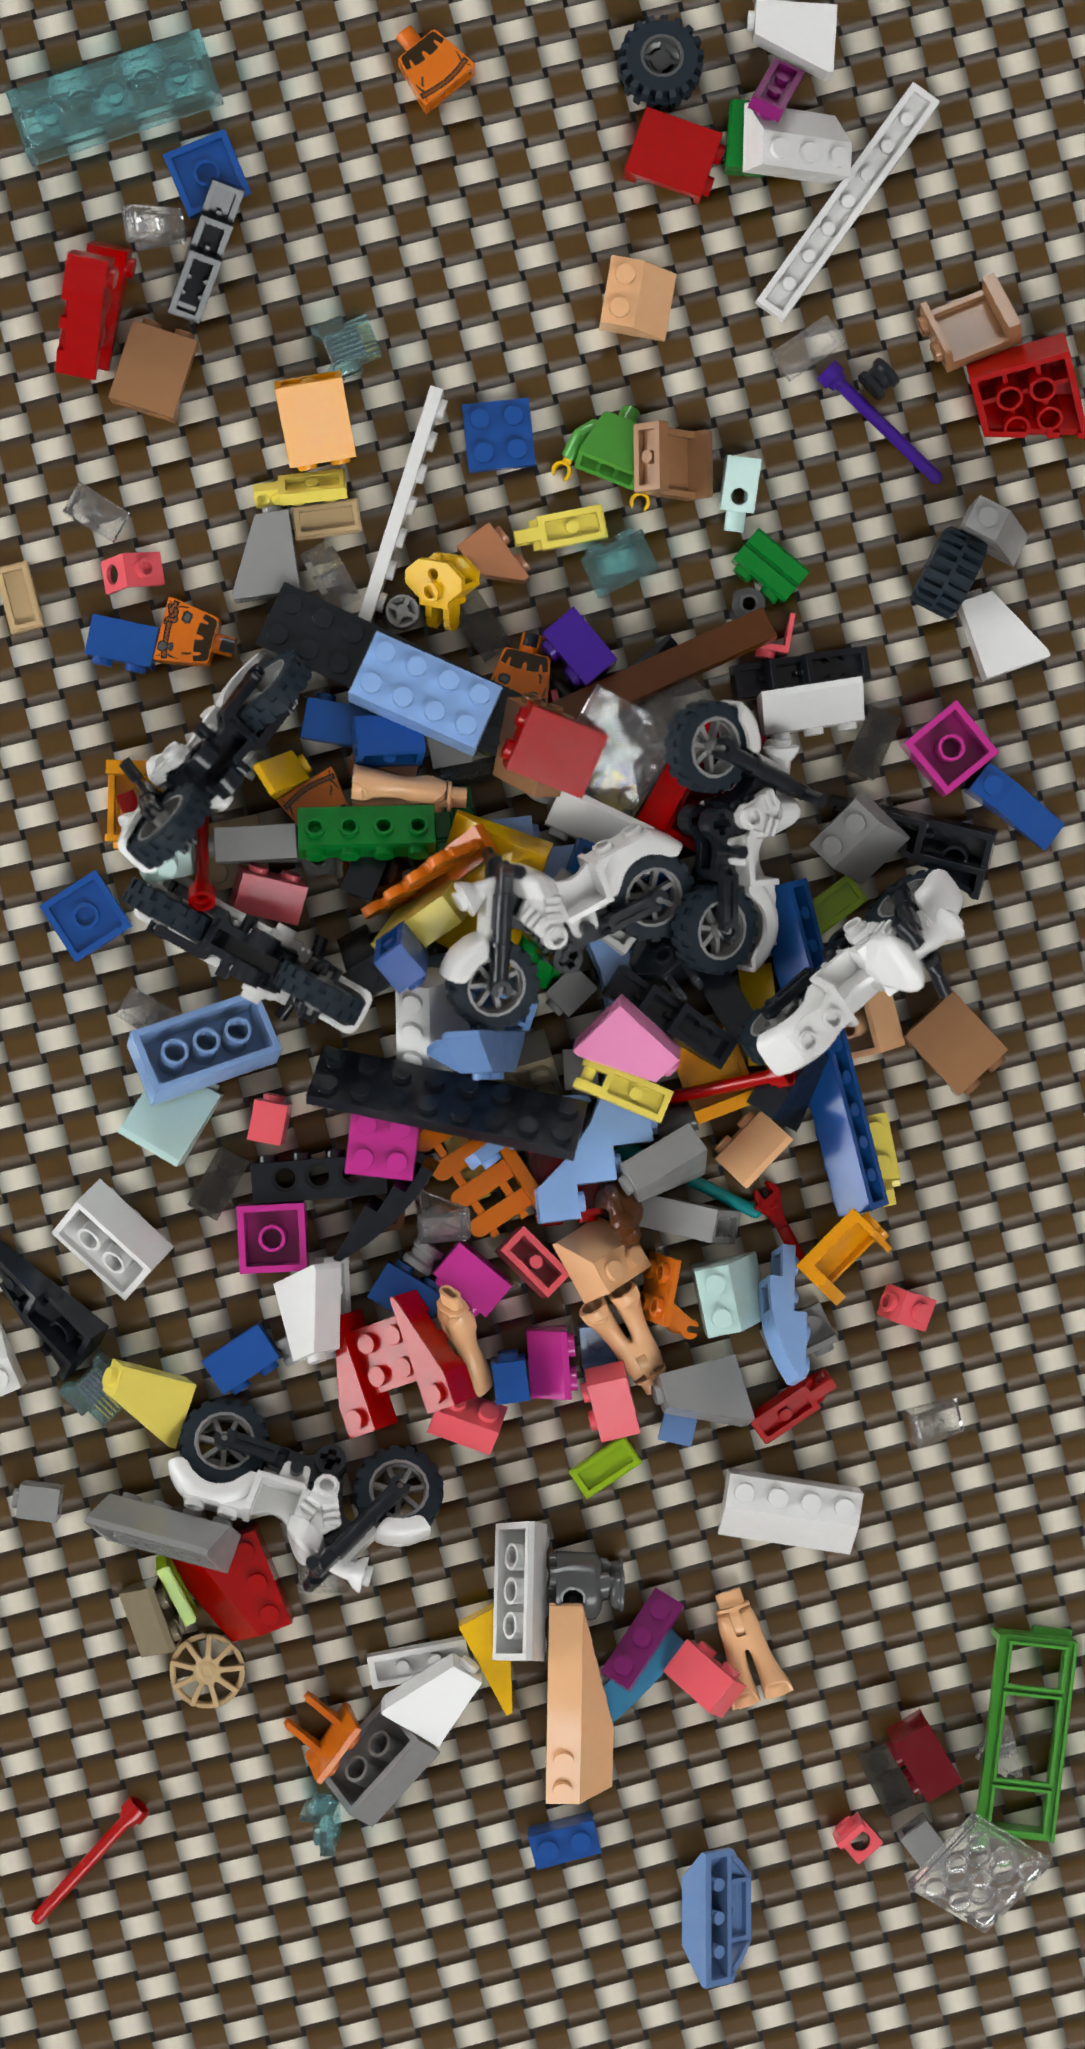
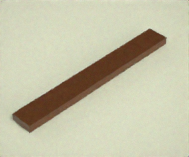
M763 607L555 700L550 704L563 707V712L574 717L575 721L590 725L776 641L777 634Z

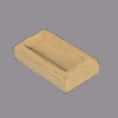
M358 498L291 507L296 542L363 533Z
M26 560L0 567V593L11 634L16 635L45 627L29 562Z

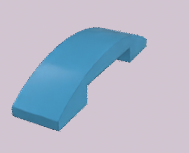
M672 1628L630 1692L609 1679L603 1684L613 1723L664 1673V1668L685 1642Z

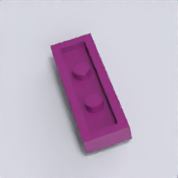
M775 57L754 92L747 108L755 111L756 115L762 119L779 122L800 85L805 71Z
M655 1587L600 1671L601 1674L630 1692L682 1613L684 1605Z

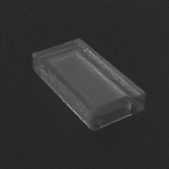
M825 315L772 351L770 355L790 382L845 345L846 342L828 315Z

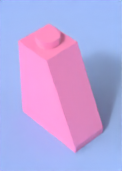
M621 994L575 1038L573 1052L579 1057L656 1083L663 1075L669 1077L679 1067L681 1047Z

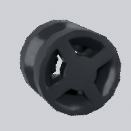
M879 357L873 361L871 369L862 371L857 376L866 391L878 401L885 397V391L889 387H896L900 383V379L895 371Z

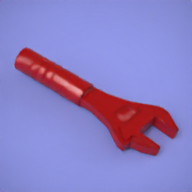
M765 1181L764 1184L770 1191V1194L763 1199L758 1190H754L753 1195L756 1205L753 1208L769 1218L775 1225L784 1244L796 1245V1257L799 1258L800 1262L806 1255L784 1217L781 1204V1190L776 1184Z

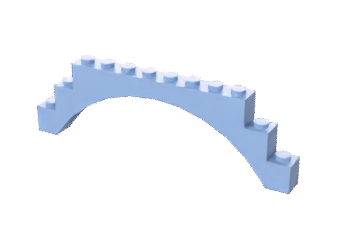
M531 815L491 820L492 822L540 838L538 824H532ZM575 844L552 847L544 873L554 879L562 867L566 869ZM600 939L585 946L598 975L601 992L619 965H624L632 971L629 962L634 948H629L626 954L622 956ZM602 994L606 1009L613 1001ZM603 1074L602 1084H603V1081H604V1079H605V1077H606V1075H604V1074ZM597 1098L588 1124L580 1136L574 1161L565 1159L534 1190L538 1224L580 1219L581 1212L586 1211L584 1192H578L577 1186L617 1180V1173H620L621 1157L620 1153H614V1147L651 1143L654 1141L653 1135L658 1134L657 1123Z

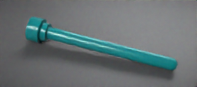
M640 1144L615 1147L614 1153H620L621 1160L625 1161L644 1150V1148L640 1147ZM702 1177L685 1183L752 1218L761 1216V1213L753 1208L756 1204Z

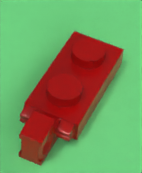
M825 1368L811 1376L808 1375L801 1382L788 1387L754 1410L755 1419L751 1422V1425L765 1444H769L821 1408L819 1404L825 1399L824 1396L837 1388V1385Z

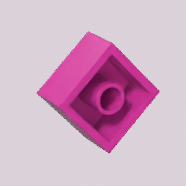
M957 700L952 702L900 745L901 749L941 798L947 796L999 753Z
M351 1113L345 1173L413 1181L416 1173L420 1128Z
M307 1200L266 1204L246 1203L236 1206L240 1274L301 1271L310 1266Z
M462 1238L457 1241L434 1270V1275L437 1276L435 1283L439 1287L449 1285L458 1290L475 1317L481 1313L486 1318L512 1287V1280Z

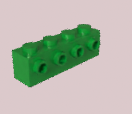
M434 805L297 808L299 859L321 862L326 858L356 861L360 857H374L377 860L385 861L391 860L394 857L408 856L410 859L422 860L428 856L435 855Z

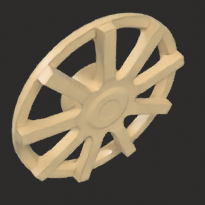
M201 1633L189 1637L178 1646L170 1662V1679L174 1691L193 1707L218 1708L226 1704L237 1695L245 1677V1664L239 1649L232 1641L215 1633ZM206 1639L205 1656L201 1657L191 1644L192 1642ZM212 1639L227 1645L216 1658L211 1656ZM185 1647L195 1659V1664L178 1661V1657ZM232 1650L236 1655L238 1664L221 1666L220 1661ZM176 1667L191 1670L193 1674L178 1681ZM239 1671L236 1685L224 1679L221 1674ZM197 1681V1688L193 1697H190L181 1687ZM215 1683H220L231 1692L225 1697L218 1699ZM205 1685L209 1687L212 1697L211 1702L198 1700Z

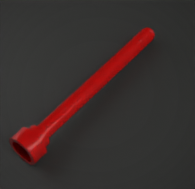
M209 815L205 817V823L197 829L198 833L195 835L199 839L195 844V882L188 889V904L197 911H208L216 904V890L209 882Z
M767 1067V1070L672 1090L674 1093L669 1105L770 1084L777 1088L793 1086L796 1081V1072L778 1076Z
M130 1796L121 1806L122 1811L119 1813L120 1818L34 1911L31 1916L34 1924L39 1925L44 1922L129 1827H134L136 1824L141 1825L150 1815L149 1809L140 1799Z

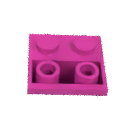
M566 1325L527 1327L526 1337L531 1398L572 1400L571 1391L578 1390L576 1366H569V1357H575L574 1334L567 1333Z

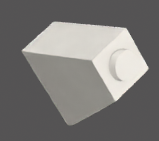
M756 0L754 11L748 10L747 32H753L752 43L822 81H831L834 72L838 4Z
M980 588L968 592L958 609V614L982 681L1050 657L1049 650L993 591L983 594Z
M340 1261L313 1264L273 1284L293 1362L307 1360L308 1365L321 1363L328 1360L327 1354L340 1349L342 1270Z
M452 1652L385 1694L381 1700V1715L439 1747L482 1684L481 1668L472 1658L468 1656L460 1657Z

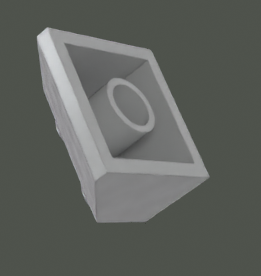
M862 790L809 845L833 869L863 884L910 837Z

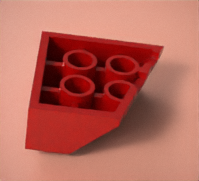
M1065 333L1014 346L966 365L984 437L1025 438L1026 435H1046L1047 438H1060V435H1077L1078 439H1085V415Z
M258 1523L237 1531L241 1534L228 1574L172 1559L188 1591L232 1642L265 1635L292 1624L294 1619V1613Z

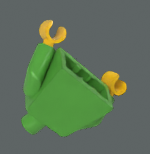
M624 405L621 407L619 415L609 411L603 412L599 420L591 419L576 428L562 452L563 460L554 463L552 466V475L556 474L559 466L565 465L568 472L563 481L570 480L573 475L571 464L575 461L574 468L633 491V424H639L637 423L640 417L639 410L633 406ZM639 493L631 495L629 499L631 508H633L634 499L637 496L645 498L643 511L649 508L650 499L648 495Z

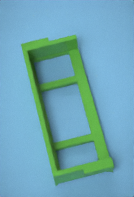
M1032 1625L1031 1631L992 1627L991 1634L997 1639L978 1800L975 1819H968L967 1833L974 1834L975 1836L1010 1837L1054 1843L1078 1642L1072 1638V1629ZM1013 1645L1062 1650L1057 1688L1008 1683ZM1007 1695L1056 1700L1046 1782L997 1777ZM995 1788L1044 1793L1041 1826L992 1821Z

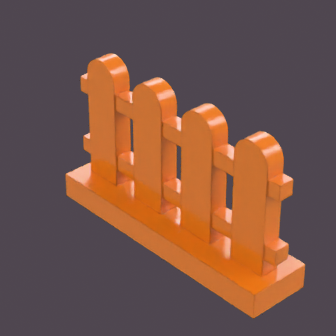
M482 823L474 825L437 854L430 857L417 869L407 874L397 885L383 892V898L363 907L361 912L365 919L368 920L379 914L399 908L452 879H455L456 882L461 881L485 863L482 850L487 846L493 847L495 852L499 853Z
M420 1128L422 1132H420L418 1152L426 1153L434 1149L441 1159L439 1160L440 1164L433 1173L434 1178L439 1181H445L452 1177L459 1187L451 1194V1204L456 1209H464L471 1205L477 1215L469 1224V1231L474 1237L480 1238L489 1233L493 1239L500 1234L497 1227L517 1214L522 1220L529 1215L525 1210L529 1206H532L534 1211L536 1210L534 1190L539 1186L515 1149L511 1151L509 1147H504L499 1151L502 1157L501 1161L496 1164L494 1163L486 1171L466 1182L460 1173L461 1170L468 1166L464 1159L487 1144V1142L469 1139L467 1143L448 1154L441 1143L453 1135ZM512 1177L520 1188L515 1192L507 1182ZM499 1186L506 1198L485 1211L478 1199Z

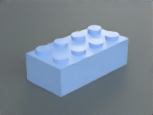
M376 631L349 690L348 701L473 757L498 703L503 687Z
M240 995L131 1031L126 1045L151 1106L275 1064L282 1051L262 1000L257 1005Z

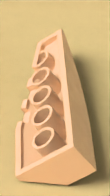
M549 1603L546 1804H581L612 1787L614 1724L610 1715L607 1696L603 1687L583 1604L564 1603L556 1605V1603Z

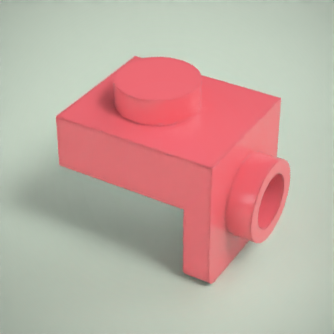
M888 1283L880 1299L877 1314L895 1323L926 1332L937 1300Z

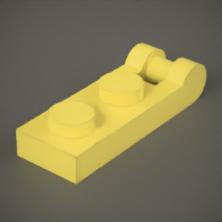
M585 1058L583 1059L581 1065L584 1068L580 1077L575 1078L572 1085L573 1088L660 1124L674 1091L641 1077ZM596 1072L606 1075L602 1086L592 1083Z

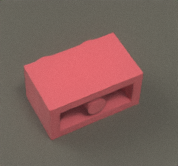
M249 863V866L239 864L229 899L230 906L245 914L248 913L252 916L298 926L308 891V886L304 879H301V875L289 870H282L281 874L270 872L267 866L258 863Z
M268 1092L264 1093L263 1098L254 1099L247 1140L278 1146L283 1145L286 1141L293 1103L285 1102L286 1096Z
M525 1226L517 1227L494 1251L540 1298H549L569 1277L563 1264Z
M624 1360L584 1369L586 1382L580 1383L584 1403L591 1402L593 1410L587 1411L591 1430H598L601 1443L641 1434Z
M475 1397L460 1404L435 1411L427 1433L490 1455L500 1433L508 1407L497 1405L495 1402L481 1397Z
M687 1639L664 1668L663 1672L708 1713L723 1718L747 1686L738 1679L741 1673L726 1661L721 1664L715 1658L717 1652L710 1645L702 1640L698 1644Z

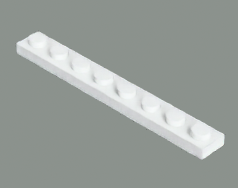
M912 82L851 167V177L841 181L755 302L756 305L781 323L784 322L938 107L940 101Z
M430 385L358 616L371 623L374 622L376 612L382 613L388 597V594L383 592L386 580L392 581L398 565V561L393 560L397 547L402 549L408 533V529L403 528L407 515L412 517L418 501V497L413 496L417 483L423 484L428 465L423 464L426 452H433L438 433L434 432L433 429L437 419L443 420L448 405V400L443 399V389Z

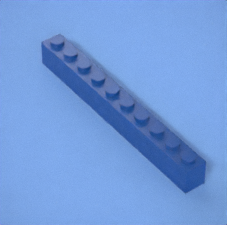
M807 878L775 885V906L778 913L779 926L776 938L777 945L773 946L771 953L775 965L774 972L778 978L780 989L805 967L818 968L825 962L820 954L822 949H824ZM844 1028L840 1031L832 1045L823 1053L828 1056V1060L809 1103L816 1127L815 1134L820 1143L824 1159V1169L828 1175L832 1190V1201L836 1206L838 1217L845 1216L852 1208L858 1213H862L889 1204Z

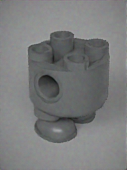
M549 1552V1583H547L548 1618L549 1603H556V1605L582 1603L587 1620H594L599 1616L603 1598H608V1596L611 1607L623 1611L625 1589L623 1558L608 1561V1558L599 1557L594 1552Z

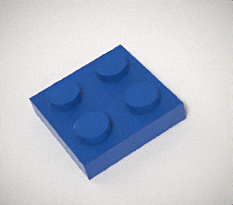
M225 129L162 154L190 220L199 216L212 176L244 188L243 198L252 195Z
M529 398L462 404L469 474L536 467Z
M96 869L39 906L75 963H78L134 927Z

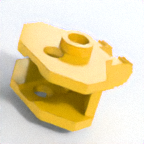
M437 551L428 558H419L405 569V583L418 596L419 605L425 606V617L428 627L437 629L441 624L442 617L445 630L455 632L459 627L460 604L465 603L466 595L480 585V571L466 556Z

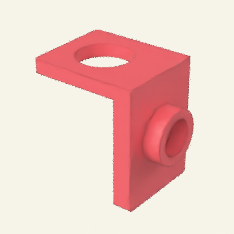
M160 552L121 553L101 561L106 594H113L131 587L165 585ZM113 565L118 572V579L115 584L111 579Z
M796 613L788 615L783 645L769 643L753 650L756 651L755 657L769 660L775 659V655L785 657L788 655Z
M858 1812L852 1817L847 1816L840 1821L832 1833L836 1845L841 1850L845 1848L857 1864L863 1862L883 1844L880 1837ZM862 1832L867 1833L870 1838L867 1848L857 1850L851 1846L850 1842Z

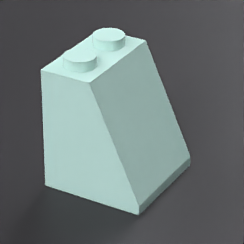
M217 1083L151 1106L144 1090L118 1133L178 1167L185 1162L224 1094L218 1091L220 1085Z
M756 1251L690 1264L702 1326L708 1338L742 1332L761 1322L758 1283L762 1279Z

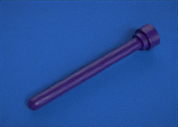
M834 360L816 380L825 389L827 387L832 391L836 389L933 484L941 483L943 480L942 473L845 380L847 376L842 372L844 368Z

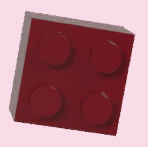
M920 1709L886 1728L890 1739L885 1741L897 1765L899 1767L906 1765L907 1768L903 1769L902 1772L916 1797L923 1794L925 1800L929 1803L963 1783Z

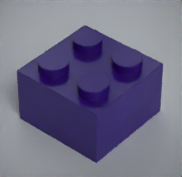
M574 606L542 632V651L547 657L551 658L552 663L558 660L565 668L563 676L574 689L579 686L584 688L597 682L616 665L617 657Z

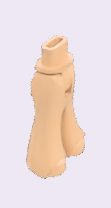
M354 764L351 794L353 799L352 806L434 805V813L443 812L446 807L447 812H451V807L466 808L467 787H454L451 781H444L435 776H400L372 767Z
M628 1281L607 1295L622 1317L630 1333L629 1337H626L604 1296L583 1304L580 1308L579 1316L586 1325L597 1332L607 1343L618 1361L624 1360L626 1372L635 1384L642 1386L646 1395H651V1386L654 1385L653 1381L659 1374L665 1373L666 1366L663 1363L661 1351L646 1322L637 1284L633 1281Z
M449 1285L441 1286L439 1288L440 1298L436 1302L440 1328L449 1338L446 1342L455 1356L460 1355L465 1362L476 1396L481 1397L490 1390L494 1382L490 1366L477 1342L475 1316L469 1310L468 1304L462 1299L461 1293Z
M740 1587L716 1594L715 1598L719 1607L716 1610L718 1628L727 1662L741 1673L738 1679L747 1686L731 1706L732 1710L746 1708L761 1701L745 1654L746 1650H749L766 1700L777 1698L793 1691L790 1680L778 1665L768 1646L759 1620L751 1608L749 1600L744 1601Z

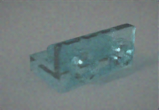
M629 528L614 536L616 542L605 547L601 542L584 551L586 556L581 558V564L598 599L659 569L644 538L645 534L642 529L634 532L633 528Z
M330 1794L312 1795V1799L306 1800L300 1813V1822H318L314 1826V1845H320V1856H334L341 1839L340 1801L332 1799Z

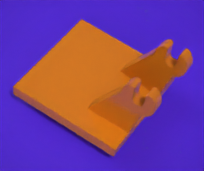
M650 1251L648 1260L652 1266L643 1271L645 1280L643 1290L640 1292L645 1319L666 1327L668 1331L674 1334L680 1333L686 1339L695 1338L697 1334L688 1332L687 1328L689 1326L698 1327V1322L691 1319L674 1304L682 1261L656 1251Z
M307 1691L303 1696L305 1701L332 1723L322 1738L318 1740L290 1718H286L283 1724L286 1725L285 1728L309 1747L305 1757L315 1781L321 1785L327 1776L331 1777L336 1772L340 1759L345 1752L351 1750L357 1744L362 1730L350 1704L344 1702L336 1712L313 1693Z

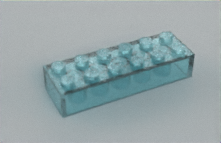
M199 28L6 91L26 155L32 166L224 104Z

